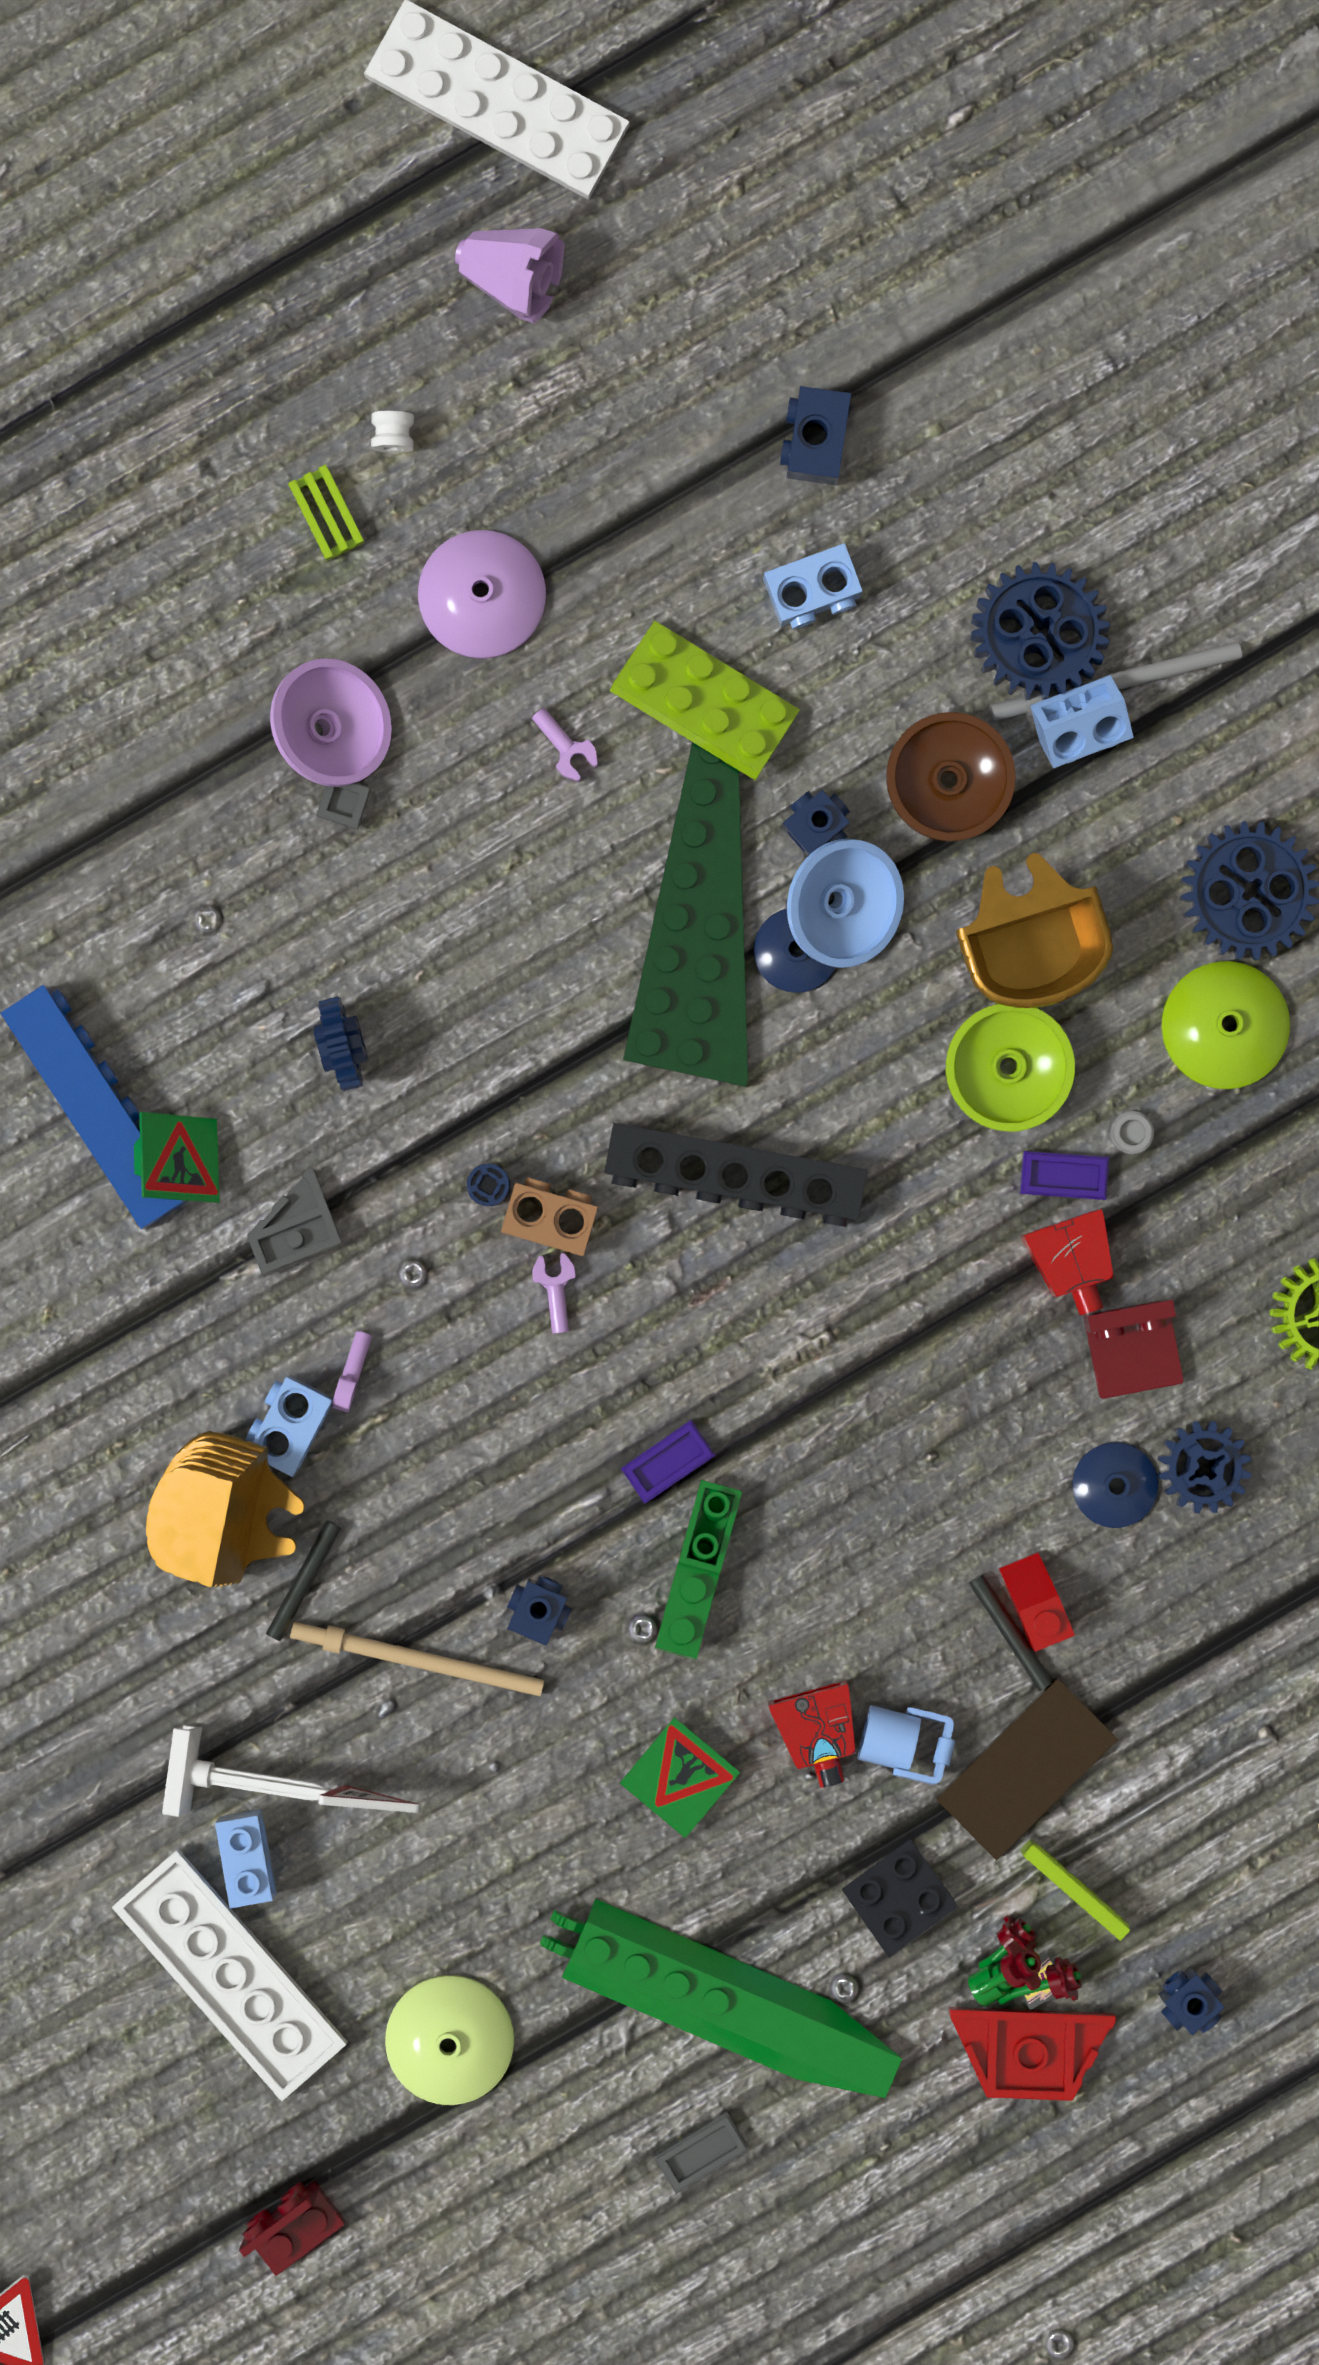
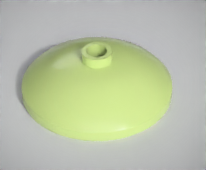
M436 1976L413 1986L395 2005L386 2029V2053L395 2076L414 2095L435 2104H463L476 2100L488 2093L504 2076L513 2054V2025L503 2002L484 1984L465 1976ZM450 2038L455 2041L457 2048L453 2052H445L440 2046L441 2041Z

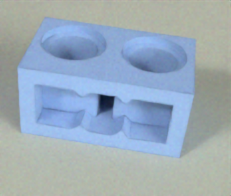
M845 543L765 572L763 576V581L780 626L783 627L791 624L793 630L815 622V614L831 609L832 615L856 607L855 600L861 598L863 592ZM829 572L840 573L846 580L845 588L839 592L827 590L822 583L824 575ZM789 587H798L804 591L806 601L798 607L788 606L782 599L783 591Z
M1111 675L1069 690L1065 694H1059L1030 705L1040 745L1053 768L1074 762L1079 758L1133 738L1125 700Z
M287 1376L283 1383L276 1380L264 1402L271 1406L264 1421L256 1418L245 1441L267 1447L266 1440L271 1432L279 1431L285 1434L289 1441L287 1452L283 1455H275L268 1450V1464L294 1477L299 1471L332 1406L333 1397L292 1376ZM300 1393L306 1397L309 1407L303 1417H294L287 1411L286 1400L290 1394Z
M262 1809L220 1816L215 1822L229 1907L236 1908L273 1901L277 1890Z

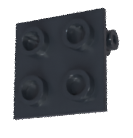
M911 1839L842 1888V1891L888 1958L894 1956L959 1908L952 1895L941 1883Z

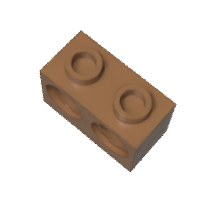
M526 1177L524 1185L515 1183L501 1233L584 1256L598 1211L597 1206L590 1205L592 1196L569 1189L567 1190L566 1197L549 1193L551 1184ZM527 1197L537 1198L543 1207L541 1217L534 1222L524 1221L518 1213L520 1202ZM568 1209L578 1210L584 1218L583 1228L576 1234L565 1233L559 1225L561 1214Z

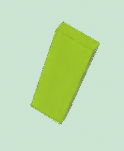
M1028 1839L1020 1849L1022 1855L1121 1941L1130 1931L1127 1921L1035 1840Z

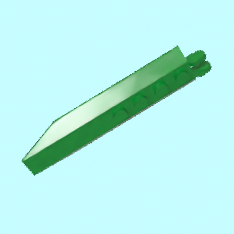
M596 1898L586 1922L566 1913L553 1911L550 1920L555 1925L581 1933L575 1947L554 1936H542L539 1943L540 1946L560 1956L570 1958L561 1978L794 2079L886 2098L902 2057L830 1999Z

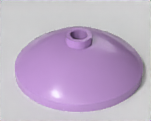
M475 530L450 538L432 553L420 576L418 602L427 628L444 647L465 657L489 659L514 651L532 636L544 613L546 587L538 562L525 546L514 538L499 532ZM478 583H485L489 587V592L484 597H477L473 594L474 586Z
M336 659L312 660L288 673L274 693L270 711V722L275 743L286 762L304 778L325 786H347L369 776L384 760L390 745L392 731L389 708L375 682L356 666ZM315 723H318L323 728V736L316 732Z

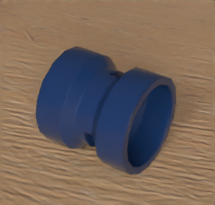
M481 1164L475 1167L467 1179V1191L470 1198L477 1204L486 1207L502 1203L508 1197L511 1189L508 1174L501 1167L494 1164Z

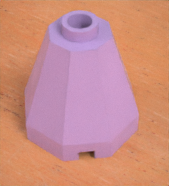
M542 228L473 231L467 239L460 241L455 254V262L459 265V272L464 278L519 319L535 324L550 308L553 296L545 295L550 282L558 286L561 279L565 243L558 239L559 235L557 233Z

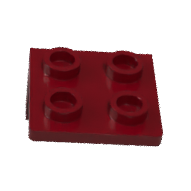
M1164 1299L1083 1315L1098 1396L1105 1399L1183 1383L1172 1317H1176L1173 1300Z
M316 2180L306 2187L301 2182L296 2184L280 2198L283 2202L272 2213L265 2208L247 2222L248 2228L242 2233L244 2239L239 2248V2252L243 2257H246L256 2249L274 2275L277 2276L345 2225L346 2220Z

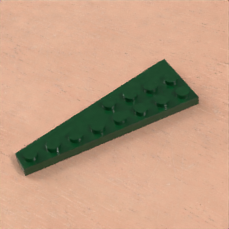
M692 742L623 1061L746 1087L748 1081L739 770Z

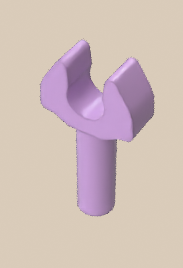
M545 707L532 717V720L560 752V759L556 764V769L563 777L580 782V775L571 766V759L576 755H583L592 767L597 768L596 750L589 740L581 743L572 741Z
M565 1253L560 1254L562 1270L557 1277L547 1275L545 1271L546 1264L542 1255L538 1257L532 1270L533 1281L541 1283L547 1289L552 1334L569 1332L564 1287L570 1279L575 1278L576 1273L572 1261Z
M356 1331L343 1373L337 1384L332 1408L349 1413L372 1339L371 1335Z

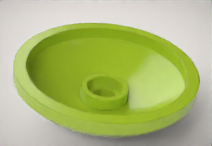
M1219 961L1194 969L1174 986L1163 1008L1161 1033L1170 1059L1189 1079L1214 1089H1236L1257 1082L1277 1065L1288 1044L1290 1017L1282 993L1268 976L1258 969L1243 963ZM1225 1016L1235 1018L1237 1027L1233 1032H1228L1223 1028L1222 1020Z
M994 1004L975 1012L957 1029L948 1047L945 1071L951 1095L967 1116L987 1128L1004 1132H1015L1042 1124L1061 1108L1073 1085L1075 1059L1066 1033L1047 1013L1037 1008H1014ZM1005 1058H1013L1016 1062V1069L1011 1074H1005L1001 1071L1000 1064Z

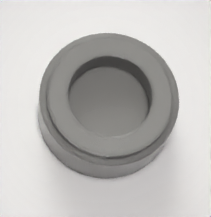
M1129 1111L1122 1113L1111 1124V1142L1122 1153H1140L1146 1150L1153 1140V1125L1148 1117L1140 1112Z

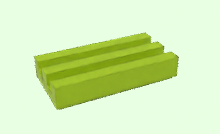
M325 464L319 467V470L313 473L309 472L303 475L302 478L289 482L288 485L327 562L365 542ZM321 479H324L353 537L346 542L316 484ZM307 486L338 545L332 549L329 548L301 492V489Z

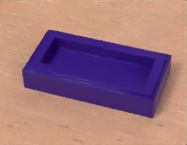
M1023 1151L1020 1194L1106 1200L1109 1157Z
M689 1420L621 1467V1470L643 1502L647 1503L714 1457L715 1453L693 1421Z

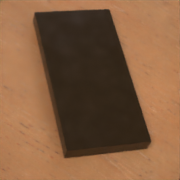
M1056 1677L1053 1683L1046 1687L935 1798L997 1861L1118 1739Z

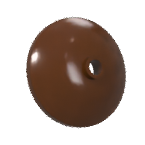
M958 712L930 715L910 726L893 747L886 771L889 798L900 818L919 834L946 842L967 840L991 828L1008 808L1013 796L1016 780L1014 760L1002 736L985 721L972 715ZM944 773L955 775L957 783L954 787L947 788L942 784L941 776Z

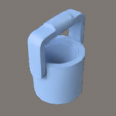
M870 1705L861 1735L858 1760L894 1768L892 1775L935 1785L941 1781L945 1766H950L955 1740L951 1739L954 1727L953 1720L948 1716L907 1707L905 1714ZM921 1718L944 1724L942 1736L938 1737L933 1763H935L933 1777L909 1771L916 1750Z

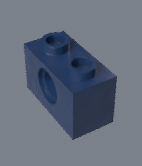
M800 386L799 397H790L786 423L794 424L792 440H783L780 465L788 466L786 478L837 486L851 393ZM810 426H818L824 430L827 438L819 445H811L804 440L803 431Z

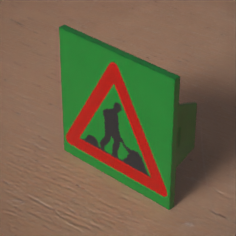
M140 1112V1138L134 1144V1174L141 1177L142 1198L220 1203L217 1119Z
M674 1717L619 1784L686 1838L739 1775L740 1771Z

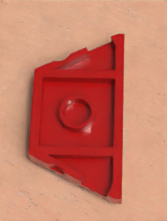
M949 2007L950 2018L987 2098L1073 2101L1083 2083L1082 2079L1085 2073L1093 2065L1109 2029L1112 2030L1116 2020L1114 2013Z

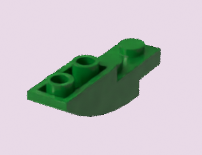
M704 1480L700 1481L665 1606L655 1650L696 1661L742 1491Z

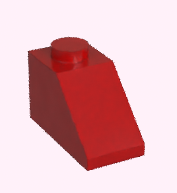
M1038 1552L998 1568L1030 1647L1035 1652L1075 1636L1059 1595Z

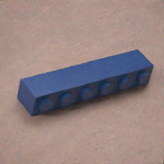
M42 985L0 1014L140 1229H147L189 1201L142 1198L141 1177L134 1174V1144L140 1138V1126L137 1123L140 1111L129 1096L122 1100L113 1086L119 1082L117 1076L105 1060L99 1064L90 1049L96 1045L84 1026L81 1024L75 1027L68 1017L67 1013L72 1008L59 989L52 992L48 986Z

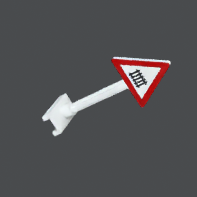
M183 1725V1729H173L162 1810L164 1815L179 1817L190 1813L194 1786L210 1788L211 1785L311 1801L319 1800L318 1804L412 1813H418L419 1811L418 1803L348 1785L330 1789L315 1782L215 1767L214 1762L198 1760L202 1727Z
M28 2275L21 2276L0 2293V2363L6 2365H44Z

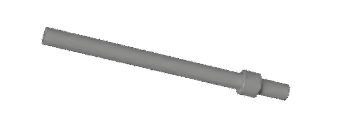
M1239 642L1109 675H1111L1118 689H1123L1242 659V650ZM1109 675L1082 681V685L1088 684L1090 682H1093L1095 680L1101 679ZM1066 685V692L1074 689L1070 685ZM1050 689L1048 698L1058 695L1055 689ZM1034 690L1029 700H1025L1024 692H1022V697L990 704L993 720L997 721L1025 713L1028 717L1033 716L1030 705L1043 701L1040 691Z

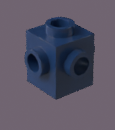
M821 790L813 796L808 791L790 806L794 814L782 824L785 832L808 857L820 846L848 837L843 830L849 826L850 822L845 816L850 811L835 793L828 797ZM820 816L825 819L826 825L824 827H816L811 819Z
M539 1575L537 1581L529 1578L525 1587L517 1584L507 1606L508 1609L514 1611L507 1629L547 1646L554 1629L562 1632L572 1610L571 1607L565 1605L568 1595L561 1592L563 1585L542 1575ZM542 1602L546 1605L547 1611L543 1614H538L533 1611L532 1604Z
M1191 1966L1184 1972L1179 1970L1170 1976L1162 1986L1164 1989L1158 1993L1166 2005L1161 2010L1162 2014L1177 2031L1184 2026L1191 2035H1194L1198 2030L1201 2033L1210 2030L1221 2019L1219 2012L1225 2008L1217 1998L1223 1993L1221 1988L1207 1972L1200 1977ZM1198 1998L1202 2001L1191 2011L1187 2010L1189 2000Z

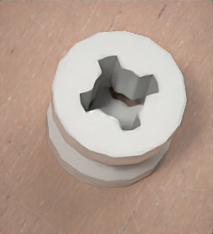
M378 411L372 413L371 422L376 427L375 436L371 439L372 450L388 453H402L413 450L414 441L409 436V430L414 425V414L403 411Z

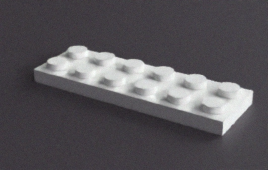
M409 0L403 1L364 72L365 78L588 200L630 126L629 121Z
M176 1849L111 1907L281 2101L287 2098L347 2044L348 2041L179 1849Z

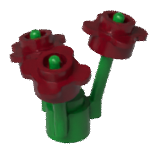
M1009 1915L1003 1918L1005 1923L996 1933L1002 1945L991 1956L978 1963L980 1970L968 1977V1985L972 1995L983 2006H988L995 2001L1003 2005L1014 1998L1049 1988L1056 1999L1065 1997L1075 2001L1079 1998L1077 1989L1082 1987L1081 1974L1075 1963H1070L1068 1958L1062 1959L1061 1956L1055 1957V1964L1047 1966V1979L1040 1981L1038 1973L1041 1969V1959L1033 1949L1037 1945L1034 1940L1036 1935L1031 1926L1020 1918L1015 1921Z

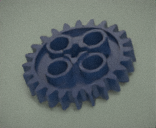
M1033 562L1031 573L1026 575L1021 566L1017 565L1013 580L1002 572L998 580L1001 588L988 584L986 594L989 599H978L976 607L982 613L973 614L971 624L980 629L971 632L970 641L982 644L975 648L974 657H987L981 671L983 673L992 670L997 671L993 683L995 686L1001 684L1004 680L1010 682L1008 694L1012 695L1018 687L1024 688L1025 700L1031 698L1034 690H1039L1042 699L1046 700L1048 699L1050 689H1055L1058 695L1065 694L1066 684H1069L1072 688L1082 685L1080 675L1088 679L1094 677L1095 670L1091 664L1102 665L1105 656L1098 650L1108 648L1110 640L1101 636V634L1109 631L1110 622L1098 619L1105 615L1107 607L1106 605L1093 606L1099 592L1094 590L1085 594L1083 590L1087 579L1084 577L1074 584L1070 581L1072 569L1068 568L1062 576L1056 575L1055 563H1051L1047 573H1041L1038 563ZM1040 596H1047L1055 601L1056 607L1051 610H1043L1036 605L1034 600ZM1021 601L1025 604L1028 614L1021 607L1017 606V602ZM1005 619H1013L1020 624L1021 630L1016 633H1008L1001 628L999 623ZM1034 625L1039 631L1046 628L1048 630L1047 637L1045 638L1042 633L1034 635L1032 633ZM1065 630H1072L1079 635L1081 641L1076 644H1067L1061 640L1059 634ZM1052 649L1059 656L1063 657L1064 660L1062 662H1058L1055 659ZM1029 653H1037L1044 658L1046 664L1041 667L1029 666L1025 662L1024 656Z
M1242 821L1239 824L1238 834L1235 835L1230 826L1226 825L1222 828L1223 840H1220L1211 833L1207 836L1210 849L1200 845L1194 848L1195 853L1201 860L1199 862L1188 860L1185 863V866L1194 874L1193 876H1186L1180 879V883L1191 887V892L1181 895L1179 900L1192 902L1193 908L1186 911L1183 916L1184 918L1197 917L1199 922L1192 928L1191 932L1197 933L1205 929L1208 934L1203 945L1207 946L1215 940L1219 941V955L1225 954L1230 947H1233L1235 960H1241L1245 950H1249L1253 961H1257L1261 956V948H1265L1270 957L1276 956V942H1279L1286 949L1291 948L1293 944L1289 934L1292 933L1298 937L1304 936L1306 933L1299 922H1312L1315 919L1306 910V907L1319 904V899L1309 895V890L1318 887L1319 882L1308 880L1307 874L1317 867L1315 864L1303 866L1301 860L1306 856L1308 850L1303 849L1296 853L1292 850L1296 840L1295 836L1290 837L1285 842L1280 841V827H1276L1270 835H1266L1264 822H1259L1254 832H1250L1247 822ZM1248 850L1256 856L1257 866L1253 872H1244L1237 866L1236 856L1239 851ZM1220 866L1227 867L1233 876L1244 885L1254 882L1258 886L1255 889V894L1266 903L1277 908L1280 915L1278 917L1273 916L1257 898L1252 897L1247 901L1244 900L1242 897L1245 891L1244 888L1233 879L1223 875L1219 870ZM1274 877H1281L1289 883L1290 894L1284 900L1275 898L1270 892V882ZM1213 883H1222L1229 889L1230 899L1226 905H1217L1210 899L1209 888ZM1247 910H1254L1262 916L1263 926L1257 933L1249 932L1243 926L1242 916Z

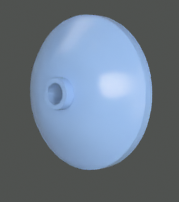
M839 839L817 848L800 865L789 888L787 917L796 943L812 959L833 967H853L875 957L890 942L901 920L904 891L899 871L892 859L883 850L866 841ZM832 892H834V901L832 904L829 905V896Z

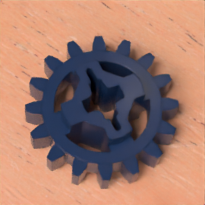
M339 996L319 1001L318 1008L322 1024L315 1026L313 1031L324 1071L335 1070L337 1082L343 1091L363 1086L360 1063L367 1061L368 1054L357 1015L347 1018L345 1007Z
M1210 1420L1206 1430H1202L1198 1421H1191V1432L1189 1433L1180 1427L1176 1428L1175 1431L1179 1439L1176 1442L1165 1439L1163 1442L1170 1449L1169 1455H1159L1157 1458L1158 1461L1167 1464V1470L1157 1474L1159 1479L1170 1480V1484L1165 1488L1164 1492L1167 1495L1178 1492L1180 1495L1177 1498L1176 1504L1180 1507L1185 1506L1189 1500L1192 1501V1511L1194 1513H1200L1203 1504H1207L1211 1513L1218 1512L1217 1502L1222 1501L1229 1507L1234 1505L1230 1494L1234 1491L1244 1495L1246 1491L1239 1484L1241 1478H1251L1252 1475L1248 1471L1242 1470V1464L1252 1460L1250 1455L1239 1454L1238 1450L1245 1444L1244 1440L1236 1439L1231 1442L1229 1438L1232 1435L1233 1429L1226 1426L1220 1433H1217L1216 1422ZM1211 1438L1217 1440L1222 1445L1208 1450L1203 1449L1196 1440ZM1183 1451L1186 1455L1184 1469L1177 1475V1459L1180 1452ZM1199 1457L1206 1460L1215 1458L1213 1460L1214 1463L1209 1467L1212 1473L1209 1477L1201 1473L1194 1475L1195 1471L1200 1467L1197 1462ZM1232 1460V1473L1229 1481L1226 1483L1223 1479L1225 1464ZM1196 1484L1206 1485L1213 1494L1201 1496L1193 1494L1187 1489L1192 1488Z

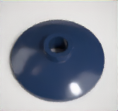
M783 909L771 915L760 927L754 942L755 963L761 975L772 986L791 993L807 992L822 985L831 976L835 967L820 963L809 957L806 953L800 957H794L790 954L789 945L795 939L789 927L787 909Z
M1111 1442L1094 1447L1080 1459L1073 1474L1072 1491L1077 1506L1088 1519L1104 1527L1122 1528L1138 1522L1151 1510L1157 1497L1158 1479L1153 1464L1142 1451L1125 1443ZM1114 1478H1121L1125 1485L1124 1490L1119 1494H1113L1109 1490V1483Z

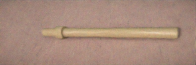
M294 1622L290 1635L291 1639L323 1646L322 1650L339 1654L340 1650L539 1697H541L544 1680L346 1634L345 1629L328 1625V1628L324 1629Z

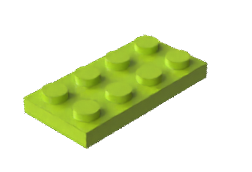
M655 620L610 688V692L755 781L800 711L797 707Z

